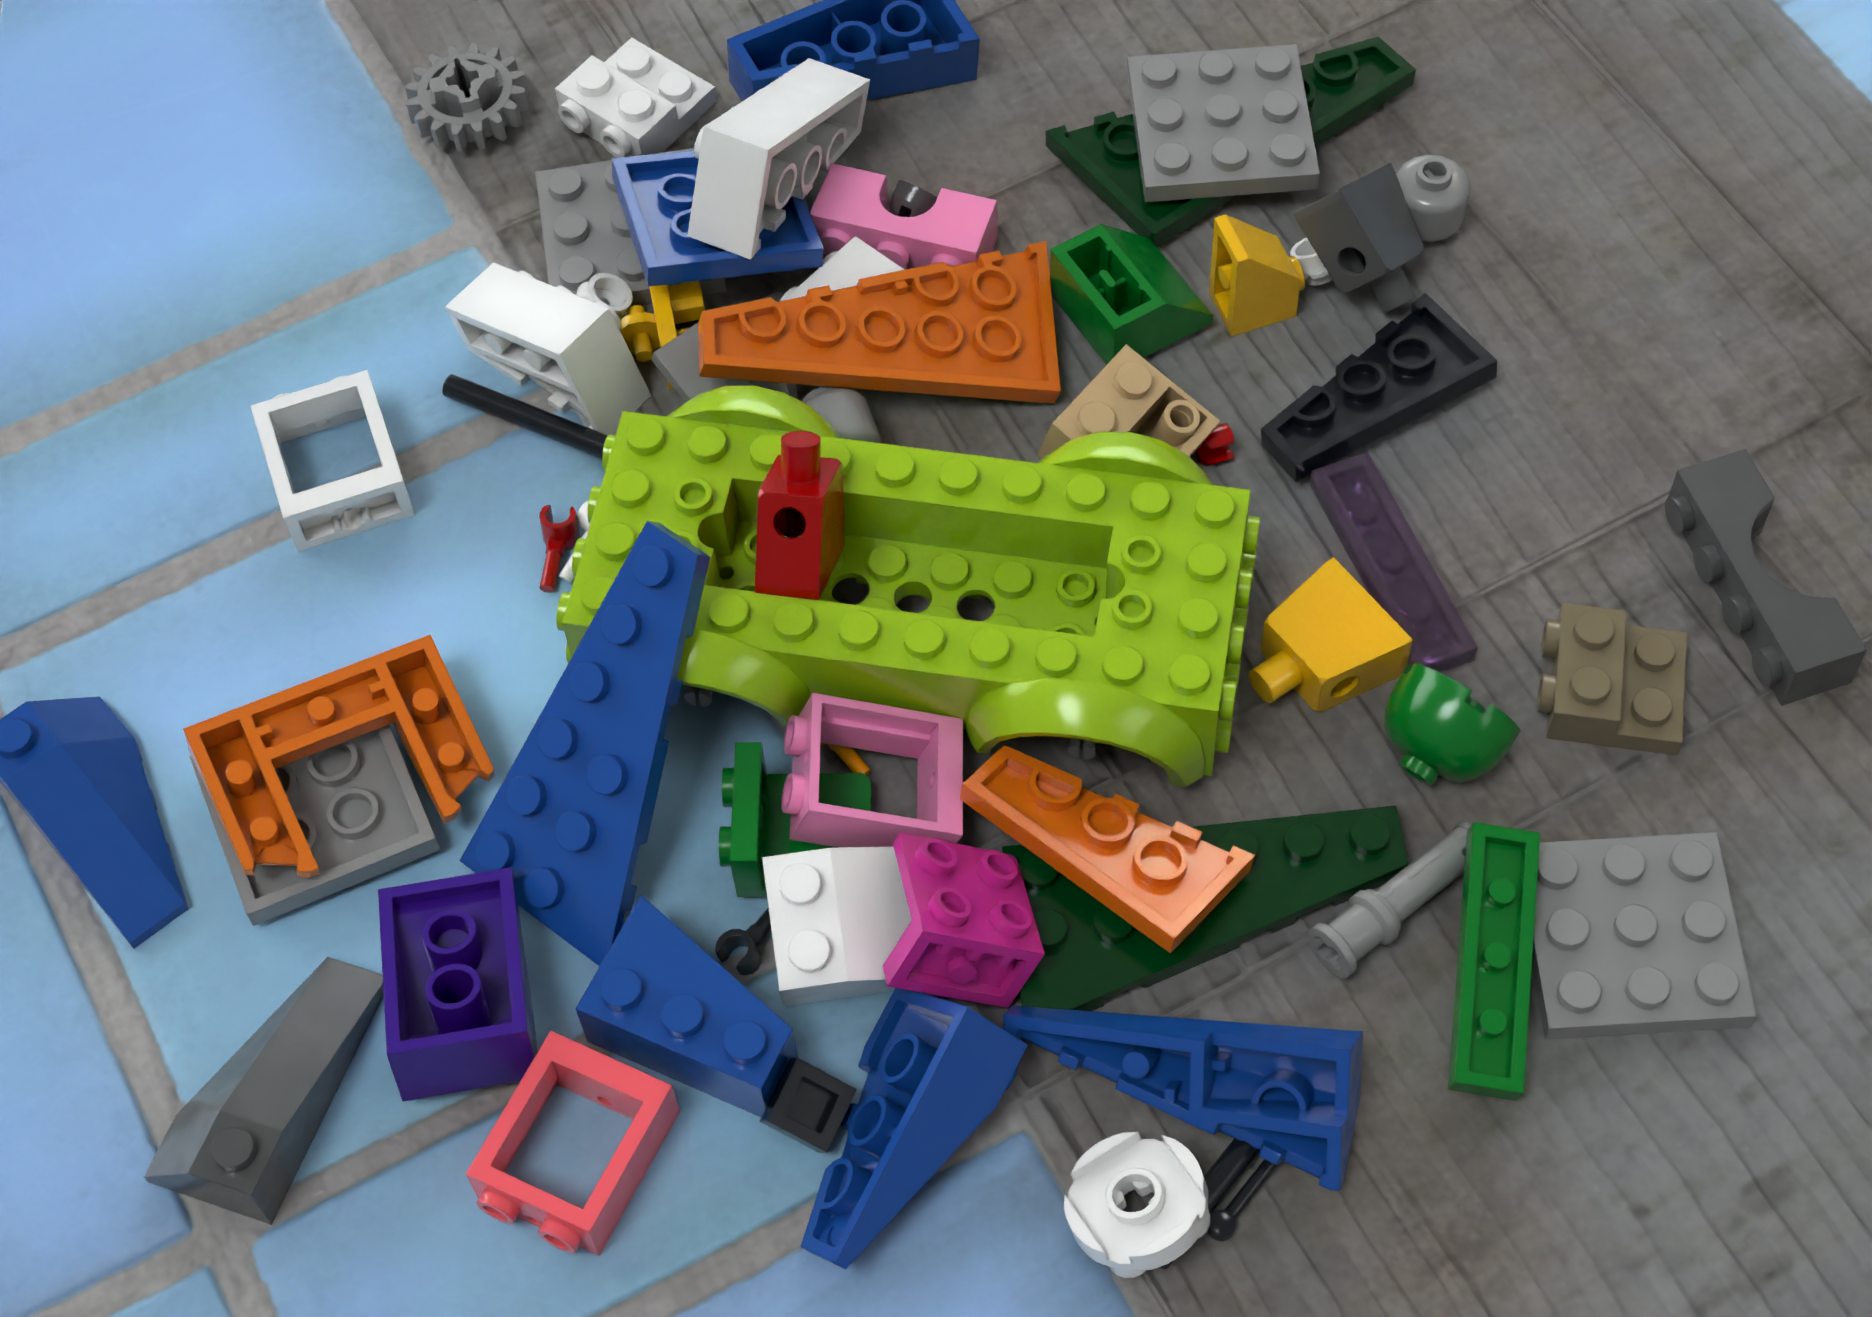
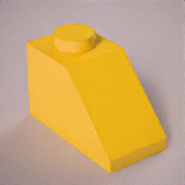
M1226 214L1215 217L1209 295L1231 337L1296 317L1299 291L1305 288V278L1298 259L1295 256L1288 257L1278 236Z

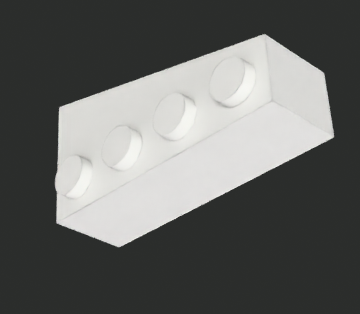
M808 58L715 120L704 125L696 138L694 146V156L699 160L687 236L751 260L761 248L760 232L764 228L775 232L786 219V210L781 208L786 205L792 196L803 200L813 188V183L819 169L828 171L831 163H835L860 134L870 79Z

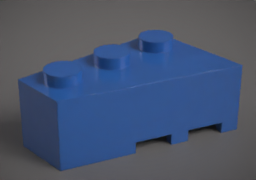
M642 895L638 898L575 1008L587 1042L759 1117H762L788 1060L798 1058L793 1029Z

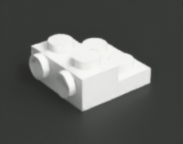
M632 37L605 62L591 55L555 88L559 106L558 114L563 123L576 133L583 132L600 142L616 158L664 152L717 102L715 86Z

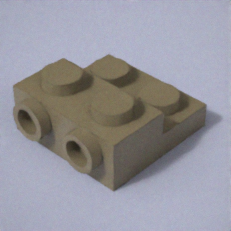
M1562 603L1557 620L1546 619L1542 636L1541 657L1552 658L1551 675L1542 673L1537 698V712L1548 713L1546 738L1678 755L1683 739L1687 632L1626 625L1627 611Z

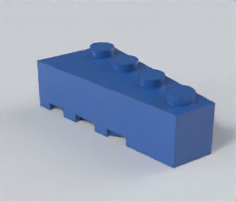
M822 0L727 39L729 81L741 101H744L758 90L781 77L784 73L810 58L870 79L867 100L977 80L980 38L955 0Z

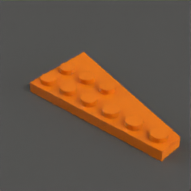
M1047 241L1028 244L1023 252L1003 256L999 250L979 254L977 261L954 266L940 262L862 278L858 280L857 286L831 291L829 285L808 289L806 296L777 302L768 297L702 311L698 322L699 377L1050 404L1055 403L1061 392Z

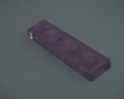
M1366 452L1313 470L1311 472L1310 486L1368 593L1413 639L1408 664L1411 667L1414 663L1421 664L1441 673L1475 661L1478 649L1476 643L1369 453Z

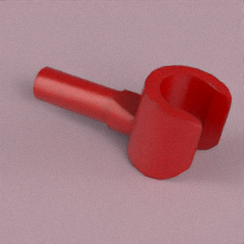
M1227 423L1218 425L1195 451L1198 461L1202 465H1212L1234 459V454L1229 447V444L1234 443V436Z
M551 505L544 506L540 511L539 519L543 541L546 545V558L539 587L543 592L552 593L555 591L564 550L575 546L576 541L579 539V527L574 507L570 508L568 519L561 523H553Z

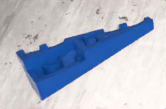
M1012 1006L1004 1013L1003 1029L1018 1039L1022 1038L1058 1055L1059 1063L1074 1070L1084 1067L1116 1082V1090L1212 1135L1220 1131L1239 1141H1246L1252 1147L1260 1150L1259 1157L1276 1165L1284 1161L1318 1177L1319 1185L1326 1189L1340 1191L1342 1188L1361 1095L1363 1031L1027 1006Z

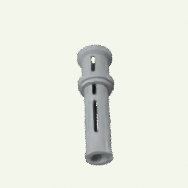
M1466 822L1459 823L1453 828V831L1376 891L1371 889L1358 891L1349 898V908L1328 924L1317 923L1307 932L1309 945L1321 964L1335 976L1345 979L1356 971V962L1378 944L1387 946L1396 940L1401 931V922L1464 873L1467 830L1471 825Z

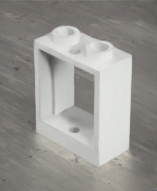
M368 370L348 376H339L329 382L293 393L280 394L270 400L250 405L283 519L297 552L415 515ZM367 417L382 467L295 493L280 443Z

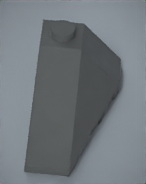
M327 957L176 1114L144 1176L146 1181L272 1225L384 996L382 974Z

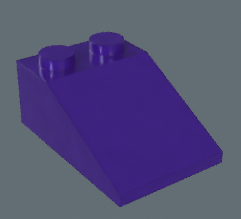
M512 867L378 889L386 1052L402 1102L520 1082L537 1054V1041Z

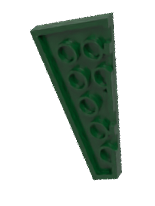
M1379 37L1315 54L1313 63L1301 66L1315 147L1414 85L1416 69ZM1113 111L1094 117V125L1068 132L1064 125L1045 131L1046 147L1138 235L1149 237L1156 247L1238 196L1145 202L1133 114L1117 118Z
M1396 805L1193 826V828L1202 831L1200 840L1230 852L1234 845L1254 854L1255 858L1251 871L1171 954L1023 845L1002 846V853L1013 855L1018 861L1045 953L1019 991L1021 1006L1093 1011L1103 1007L1104 1000L1139 985L1147 988L1239 948L1240 942L1269 929L1271 933L1291 926L1295 923V918L1327 904L1335 907L1349 901V898L1360 890H1374L1381 887L1408 866Z

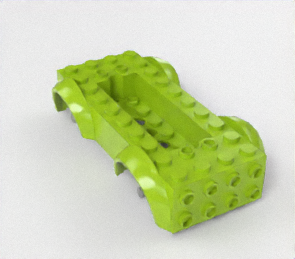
M754 385L723 386L700 393L667 416L622 411L616 435L609 434L606 437L602 455V466L605 474L601 486H593L589 495L587 517L590 526L586 539L579 538L573 551L572 572L575 576L571 592H563L561 594L557 607L556 623L558 630L565 632L567 639L566 660L568 663L647 521L661 523L710 556L693 636L685 640L677 679L683 680L682 685L688 686L684 699L691 705L697 706L698 699H700L701 707L711 705L713 691L760 707L779 720L782 726H787L792 715L799 716L811 694L818 693L963 719V730H966L977 753L990 754L991 748L1000 741L1017 737L1052 736L1070 738L1067 752L1077 759L1080 756L1082 740H1085L1083 760H1088L1095 757L1096 742L1108 744L1150 759L1165 770L1170 785L1180 787L1189 786L1202 778L1203 775L1212 776L1215 752L1228 754L1234 702L1240 674L1242 646L1247 625L1250 590L1252 589L1260 517L1248 515L1251 490L1214 485L1206 472L1186 453L1168 443L1133 432H1097L1073 438L1050 452L1038 463L843 439L839 437L833 426L811 406L784 392ZM793 431H808L820 436L821 457L835 458L843 465L845 545L819 600L755 593L759 489L778 455H781V437ZM846 578H856V583L867 584L869 587L868 596L856 605L837 602L832 595V590L839 581ZM909 595H920L930 601L928 608L919 613L901 611L896 606L902 598ZM981 595H984L995 606L992 615L984 621L966 620L957 611L959 602L966 596L980 599Z

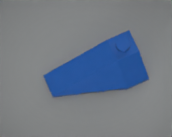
M100 696L27 701L0 719V783L134 949L189 909L170 846L165 839L159 820L156 801L145 775L138 744L133 735Z
M895 988L864 1046L858 1067L867 1072L868 1075L859 1103H851L841 1122L840 1126L848 1130V1138L841 1158L833 1161L825 1169L801 1248L846 1270L997 1107L1003 1093L1015 1080L1018 1064L1028 1045L967 1006L920 992Z

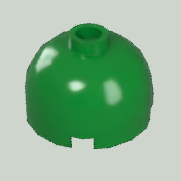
M1414 663L1412 667L1409 664L1407 665L1393 687L1385 705L1384 727L1388 740L1404 755L1398 766L1412 777L1430 786L1433 785L1437 777L1455 783L1475 781L1487 774L1507 754L1521 730L1510 717L1492 703L1485 709L1481 704L1469 697L1472 692L1471 689L1436 670Z

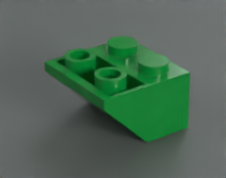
M1100 224L1050 249L1052 297L1106 365L1126 344L1145 358L1213 323L1214 315L1149 237Z

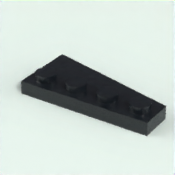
M1424 293L1411 304V313L1401 322L1396 323L1392 320L1375 334V343L1357 357L1351 354L1336 366V376L1322 387L1313 385L1262 427L1261 446L1297 482L1497 377V360L1433 299Z

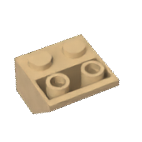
M1126 344L1051 424L1037 456L1042 459L1073 438L1097 432H1133L1160 439L1190 457L1217 428L1221 421Z

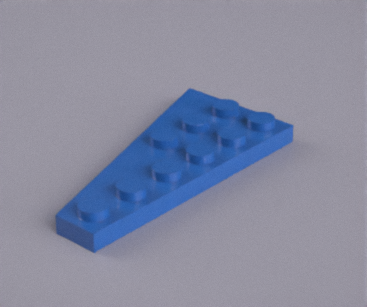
M647 521L460 859L461 863L475 873L512 867L518 906L599 967L622 928L625 911H632L637 886L631 883L639 847L647 843L669 745V740L664 739L671 705H678L683 680L677 679L685 640L693 636L710 560V556L661 523Z

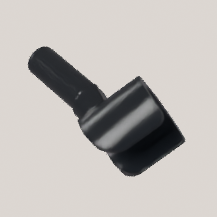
M769 907L746 931L731 929L724 932L716 943V955L721 962L726 961L735 948L748 947L747 954L736 966L740 975L753 974L761 964L762 955L759 946L771 930Z

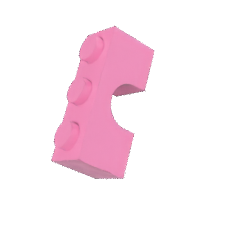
M831 163L810 211L824 248V255L827 256L833 251H839L856 236L903 269L944 262L949 266L977 261L979 254L993 252L998 239L997 200L941 188L935 204L927 212L914 217H901L889 212L886 175Z

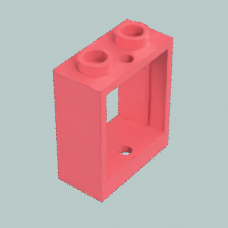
M550 1030L466 1172V1176L478 1198L477 1206L491 1217L503 1223L514 1224L516 1218H520L539 1227V1236L562 1251L575 1253L577 1248L581 1247L600 1256L680 1113L673 1086ZM556 1085L633 1119L583 1209L505 1173Z

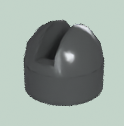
M899 180L891 197L890 212L901 217H905L907 212L910 213V217L918 216L931 209L937 197L911 183Z

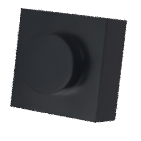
M791 1058L788 1060L759 1122L818 1153H828L857 1089L799 1058Z

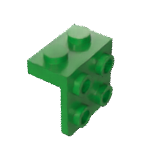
M736 742L734 768H723L722 771L723 807H732L731 826H721L719 830V862L721 867H731L737 897H767L762 857L824 848H839L790 840V814L782 812V793L788 774H767L762 742ZM820 773L819 803L871 811V781L863 773Z

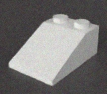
M894 847L824 848L762 857L779 991L784 1007L894 991L895 988L887 986L883 964L912 920Z

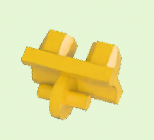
M700 281L684 282L677 285L649 286L654 314L645 312L644 307L641 305L631 306L627 310L628 315L620 320L622 327L619 330L631 354H635L636 360L640 362L649 361L653 356L652 351L660 346H664L689 329L676 330L675 324L700 319L702 311H705ZM667 381L669 390L674 389Z

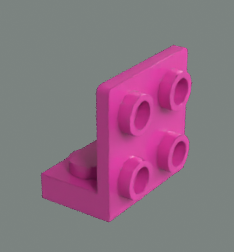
M899 833L893 843L912 920L883 964L887 986L1009 1008L1045 955L1016 857L997 850L947 842L939 838Z

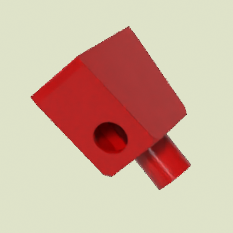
M793 431L781 437V455H778L759 489L755 593L819 600L845 545L843 465L835 458L821 457L820 436L808 431Z

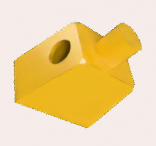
M1333 557L1326 561L1267 617L1263 626L1261 651L1266 660L1250 670L1248 677L1257 695L1266 703H1272L1294 689L1312 710L1323 712L1400 677L1408 665L1413 639Z

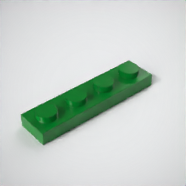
M1473 822L1467 830L1448 1090L1515 1101L1524 1094L1540 843L1539 832Z

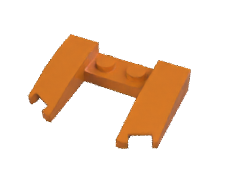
M431 635L183 728L189 752L245 875L254 876L256 865L297 866V876L303 878L320 875L318 865L275 771L276 768L393 723L444 824L454 820L462 811L461 805L456 799L478 776L487 781L494 777V768Z

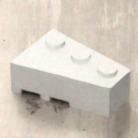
M493 262L445 306L459 335L470 352L520 386L531 379L552 393L547 399L550 406L562 414L571 406L587 417L591 424L589 428L606 435H612L618 429L622 411L636 412L652 396L619 330L622 324L618 315L604 302H592L573 294L563 286L554 287L535 279L525 271L517 272Z

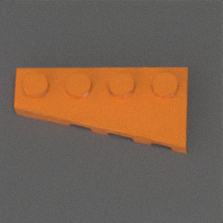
M1003 745L965 780L961 787V801L1170 954L1251 871L1255 858L1254 854L1234 845L1230 852L1200 840L1202 831L1177 820L1174 826L1171 827L1138 812L1140 804L1118 794H1115L1113 798H1109L1082 788L1081 778L1006 745Z

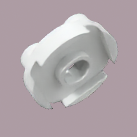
M1139 1132L1116 1134L1098 1142L1087 1150L1076 1162L1071 1172L1073 1183L1068 1191V1198L1066 1195L1064 1197V1212L1072 1234L1080 1248L1097 1263L1109 1266L1111 1271L1117 1276L1134 1278L1143 1274L1146 1270L1159 1268L1176 1260L1198 1238L1202 1237L1210 1226V1213L1208 1210L1209 1192L1202 1170L1190 1150L1176 1139L1161 1135L1162 1142L1156 1139H1141ZM1135 1190L1140 1196L1148 1195L1151 1192L1154 1193V1197L1151 1198L1148 1202L1149 1205L1145 1209L1137 1212L1123 1211L1127 1206L1124 1195L1128 1192Z

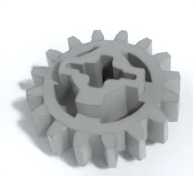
M471 43L466 53H459L456 46L451 45L448 47V57L442 59L432 53L428 55L431 66L429 69L415 67L412 70L415 82L405 85L408 100L405 102L412 124L416 123L418 134L421 138L432 135L435 147L437 148L443 147L450 140L455 142L457 152H463L467 142L475 141L480 150L486 149V138L493 135L501 141L506 140L507 136L504 127L506 125L520 127L522 125L520 112L529 110L528 88L523 70L518 71L516 60L513 56L501 59L498 47L494 46L485 54H482L479 51L478 43Z

